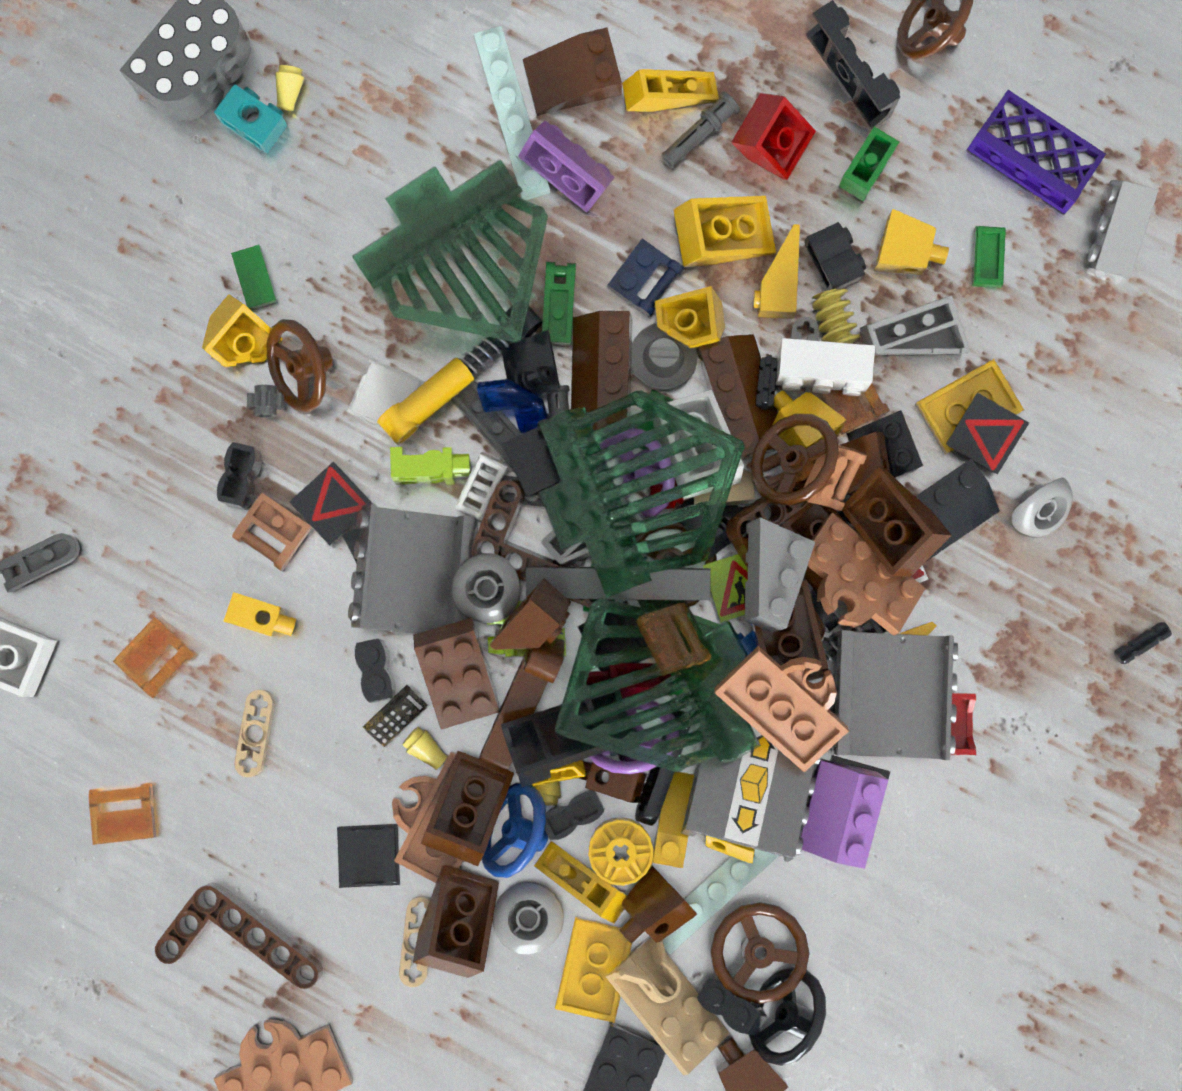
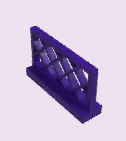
M1007 90L967 148L968 151L1063 214H1066L1076 202L1083 188L1106 155V153L1010 90ZM1007 101L1018 108L1019 116H1006L1004 105ZM1037 120L1040 122L1044 132L1031 133L1028 121ZM1021 122L1024 134L1012 136L1009 123ZM1002 125L1005 137L997 138L987 130L990 126ZM1061 136L1066 139L1069 148L1056 150L1053 137ZM1046 138L1049 151L1036 152L1033 140ZM1026 141L1029 153L1021 154L1015 150L1013 142ZM1086 152L1095 160L1090 165L1081 166L1077 153ZM1070 154L1074 167L1061 169L1058 156ZM1051 157L1054 170L1042 168L1038 159ZM1076 174L1078 181L1076 189L1065 183L1063 175Z

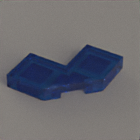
M508 379L478 382L477 391L484 413L513 409L518 429L521 433L537 428L539 421L547 419L543 399Z

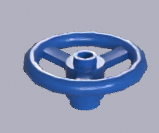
M515 783L508 789L501 810L508 803L510 818L502 826V838L492 848L491 834L481 859L484 868L494 877L509 878L522 871L532 860L535 853L542 851L547 844L548 835L544 829L546 824L545 803L540 791L531 784L521 787L520 783ZM520 795H526L530 799L533 806V821L522 816ZM510 847L523 850L513 862L507 865H499L495 862Z

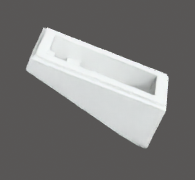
M484 452L480 453L454 508L482 521L494 489L502 481L509 464ZM483 464L498 470L497 475L482 469ZM480 475L492 481V485L489 486L476 480L477 476ZM472 486L488 493L486 498L471 491ZM469 497L482 503L481 508L479 509L465 502L466 498Z

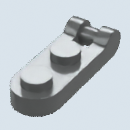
M64 533L55 534L0 561V574L3 575L6 581L4 586L7 593L16 591L24 585L73 562L80 551L76 538ZM19 565L22 574L17 576L14 568Z

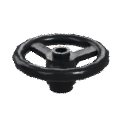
M795 967L776 971L762 984L759 991L776 988L788 979ZM808 970L801 981L810 989L813 996L814 1011L797 1003L794 990L783 997V1003L776 1010L775 1021L761 1032L759 1029L756 1035H749L753 1048L756 1049L760 1057L767 1063L783 1066L797 1062L813 1048L822 1033L826 1018V996L820 981ZM764 1003L758 1004L763 1009ZM783 1032L802 1039L794 1048L781 1053L771 1051L766 1046Z

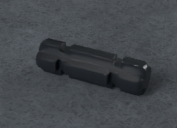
M767 355L760 359L756 406L764 411L772 408L774 405L778 360L772 357V355Z
M1159 622L1151 627L1152 630H1147L1127 643L1128 646L1123 645L1115 650L1116 658L1121 664H1127L1134 660V656H1140L1159 644V641H1164L1170 637L1172 632L1165 622Z

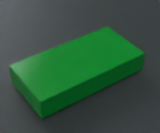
M976 226L974 228L972 286L995 288L1003 286L1005 227Z
M255 245L231 253L247 307L250 310H254L278 302L261 246Z

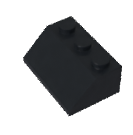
M972 458L916 495L923 504L934 512L952 535L929 559L1000 512L988 480Z

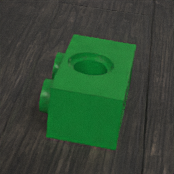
M874 126L843 175L838 187L864 202L900 141Z

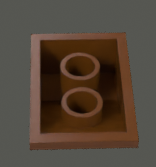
M608 27L575 35L523 59L537 116L622 95V81Z
M880 466L846 501L842 509L844 515L892 576L911 577L952 536L934 512Z
M804 580L802 581L786 629L773 633L753 625L757 646L763 649L780 666L791 659L800 657L821 661L822 667L820 670L812 672L807 676L806 679L809 681L823 678L824 672L828 671L829 668L808 582Z
M457 751L421 844L478 866L487 848L514 772Z
M446 865L442 866L418 931L413 963L466 978L484 972L499 882Z

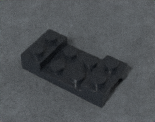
M832 0L813 12L812 15L818 24L806 36L872 130L874 126L880 125L892 116L901 97L899 95L900 90L895 81L888 79L884 73L873 79V72L868 63L860 60L852 40L849 37L845 38L850 25L848 14Z
M618 685L501 724L504 740L521 787L551 778L550 770L606 751H609L612 757L640 747L637 729L633 728Z
M609 1022L583 1091H650L666 1053L657 1041H650L624 1030L615 1023Z

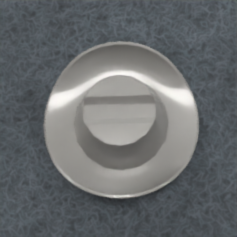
M657 322L648 325L640 331L632 343L631 369L641 382L650 387L670 389L680 386L690 379L697 365L696 347L689 348L659 330Z
M1061 477L1044 486L1036 484L1031 490L1025 491L1021 497L1020 505L1013 511V526L1019 532L1032 537L1046 536L1058 529L1066 520L1072 506L1073 493L1068 481Z
M493 553L479 554L468 559L457 570L452 582V596L458 609L468 618L472 617L473 620L483 623L498 622L512 614L518 604L520 597L519 577L514 567L504 557Z
M519 883L507 889L498 899L493 915V926L498 939L506 948L519 954H534L550 947L559 937L564 922L563 910L557 897L547 888L535 883Z

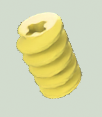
M831 289L812 297V299H817L812 304L813 309L819 310L815 318L817 321L823 322L819 325L818 329L821 333H827L821 339L824 342L853 344V342L860 338V334L850 333L852 329L857 327V323L847 322V319L852 317L854 312L844 311V308L851 304V301L841 300V296L848 292L847 289Z

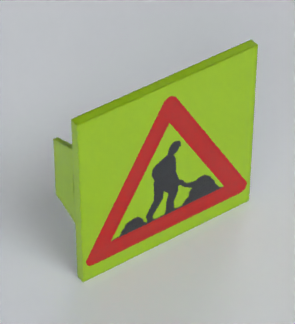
M739 554L704 564L703 568H711V594L720 622L745 615V582L748 581V569Z

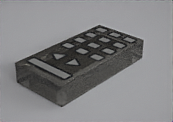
M406 685L363 728L385 747L428 704L411 687Z

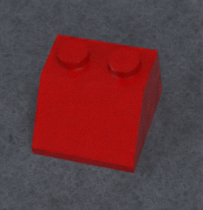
M760 93L731 143L751 162L783 180H788L816 130L785 96Z

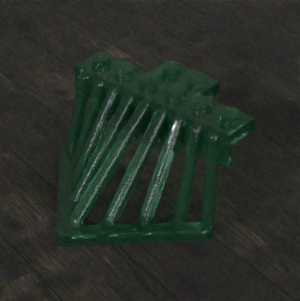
M500 159L453 190L449 189L436 166H433L385 198L401 224L352 255V258L373 289L381 286L387 307L394 317L506 341L519 342L522 337L548 215L542 206L517 196L523 190L520 186L516 185ZM507 204L531 215L530 229L507 213L501 205ZM490 214L526 243L524 258H521L485 218L486 215ZM472 224L482 232L519 272L517 288L514 287L480 244L470 227ZM458 234L507 295L513 305L511 317L507 315L471 265L454 236ZM443 244L500 325L487 321L439 251L438 247ZM425 255L429 256L470 318L457 316L454 307L428 269L423 259ZM412 265L441 312L427 309L424 300L409 275L408 266ZM396 275L412 306L400 304L392 285L391 278Z
M642 390L634 391L590 412H586L585 407L566 410L539 424L561 479L560 483L539 492L561 550L585 541L606 598L652 581L650 573L692 566L708 560L745 445L742 440ZM637 406L643 409V411L596 431L593 430L595 422L626 408ZM657 417L668 422L604 449L600 448V444L604 440L652 421ZM681 429L692 434L610 468L607 466V462L617 456L677 433ZM707 442L717 447L618 486L614 484L613 480ZM722 459L719 470L708 476L624 505L621 502L622 498L642 489ZM713 487L708 501L631 524L628 520L629 517L645 510ZM704 514L700 528L642 542H637L635 535ZM695 541L693 551L690 554L653 561H645L642 556L650 552Z
M600 598L591 604L556 723L555 731L557 734L674 772H680L687 767L716 757L719 762L730 764L761 746L751 725L714 693V688L748 656L731 622L726 621L703 635L686 600H637L640 605L638 607ZM606 613L649 622V624L644 626L605 625L603 623ZM606 637L657 638L658 640L645 647L595 655L598 641ZM666 656L650 667L586 685L589 672L595 668ZM674 672L673 676L653 688L582 715H577L580 703L590 697ZM683 689L684 691L665 703L608 724H601L593 730L584 728ZM689 706L692 707L681 717L638 732H631L622 740L612 737V735ZM698 723L701 725L694 732L666 741H660L651 748L639 745ZM706 740L709 741L707 748L686 755H677L678 757L667 754Z

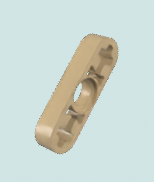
M266 690L252 691L245 701L234 762L237 773L243 777L257 776L264 768L275 709V699ZM260 695H263V700L268 702V706L260 711V717H266L265 722L249 720L250 714L257 716L258 707L253 705V701L259 699ZM254 724L259 725L263 730V737L258 742H252L247 737L248 728ZM244 745L261 747L260 752L253 751L252 761L257 762V766L251 768L250 772H247V766L242 765V761L248 759L250 755V750H244Z
M426 896L415 897L409 902L406 909L399 977L402 983L408 987L420 986L428 975L429 967L417 964V970L422 971V975H418L415 980H411L410 974L405 971L411 968L413 958H406L407 953L414 956L415 949L409 945V937L413 933H418L420 926L410 927V922L416 924L418 919V913L413 912V907H417L419 902H423L424 908L427 909L430 898Z

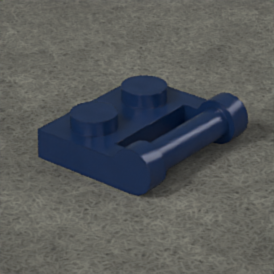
M642 238L608 283L607 288L650 317L655 311V301L661 298L676 276L680 277L685 268ZM661 265L667 269L645 300L641 299L638 296L659 266Z

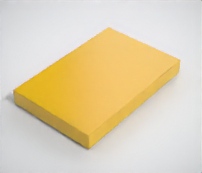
M994 359L915 403L945 455L954 450L946 445V442L977 392L1016 415L1024 411Z
M575 917L555 1009L615 1023L621 996L606 976L630 955L632 944L619 931L621 927Z

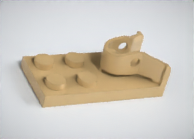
M651 937L647 938L606 976L683 1076L688 1075L730 1034L718 1017L707 1011L697 999L698 992L665 952L663 940L656 943Z

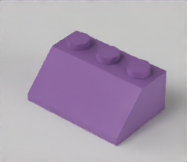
M547 121L542 122L531 133L518 155L522 161L586 213L615 178L610 174L609 169L605 165L594 161L587 155L583 147L572 143L564 136L561 129L555 125H550Z
M820 759L815 775V788L807 805L810 808L808 821L805 826L802 825L799 836L803 838L802 850L835 863L865 869L888 779L877 771Z

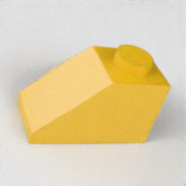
M712 286L655 301L657 327L659 330L689 348L720 341L725 330L723 305Z
M228 294L209 317L202 349L224 367L236 366V363L250 361L252 363L264 362L267 359V338L271 328L242 302Z

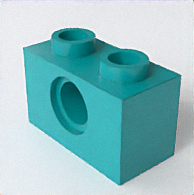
M234 84L214 113L222 124L268 154L287 128L283 118L284 113L272 103L265 105L259 101V95L250 88L245 87L241 89ZM253 112L259 113L256 120L246 121L249 114Z

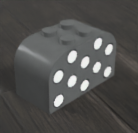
M177 0L123 65L120 72L135 92L165 115L177 121H192L204 115L212 105H216L222 99L224 90L230 82L233 83L240 77L242 68L250 55V41L235 11L224 0Z

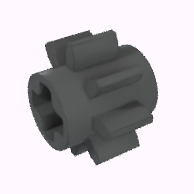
M255 385L254 393H247V407L249 410H254L255 417H277V409L284 410V395L277 393V386Z

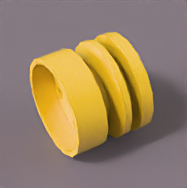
M615 817L605 820L596 827L590 838L588 856L591 867L599 878L609 884L625 886L637 882L646 875L652 864L654 850L649 834L640 823L631 818ZM624 844L628 846L626 849L627 858L622 856L618 859L614 858V846L622 847Z

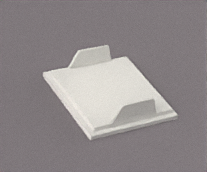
M370 358L347 413L380 426L377 423L379 417L392 405L401 403L425 381Z

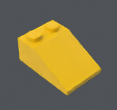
M766 196L691 198L673 209L684 267L708 266L776 253Z

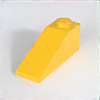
M639 69L622 83L627 111L654 112L714 103L719 99L714 72Z
M800 224L793 225L765 274L759 290H754L753 308H758V317L793 319L796 314Z
M674 772L658 819L652 863L683 868L688 835L681 834L694 774Z
M552 841L549 843L534 867L600 917L615 924L624 911L622 901L627 895L613 884H609L599 878L595 871Z

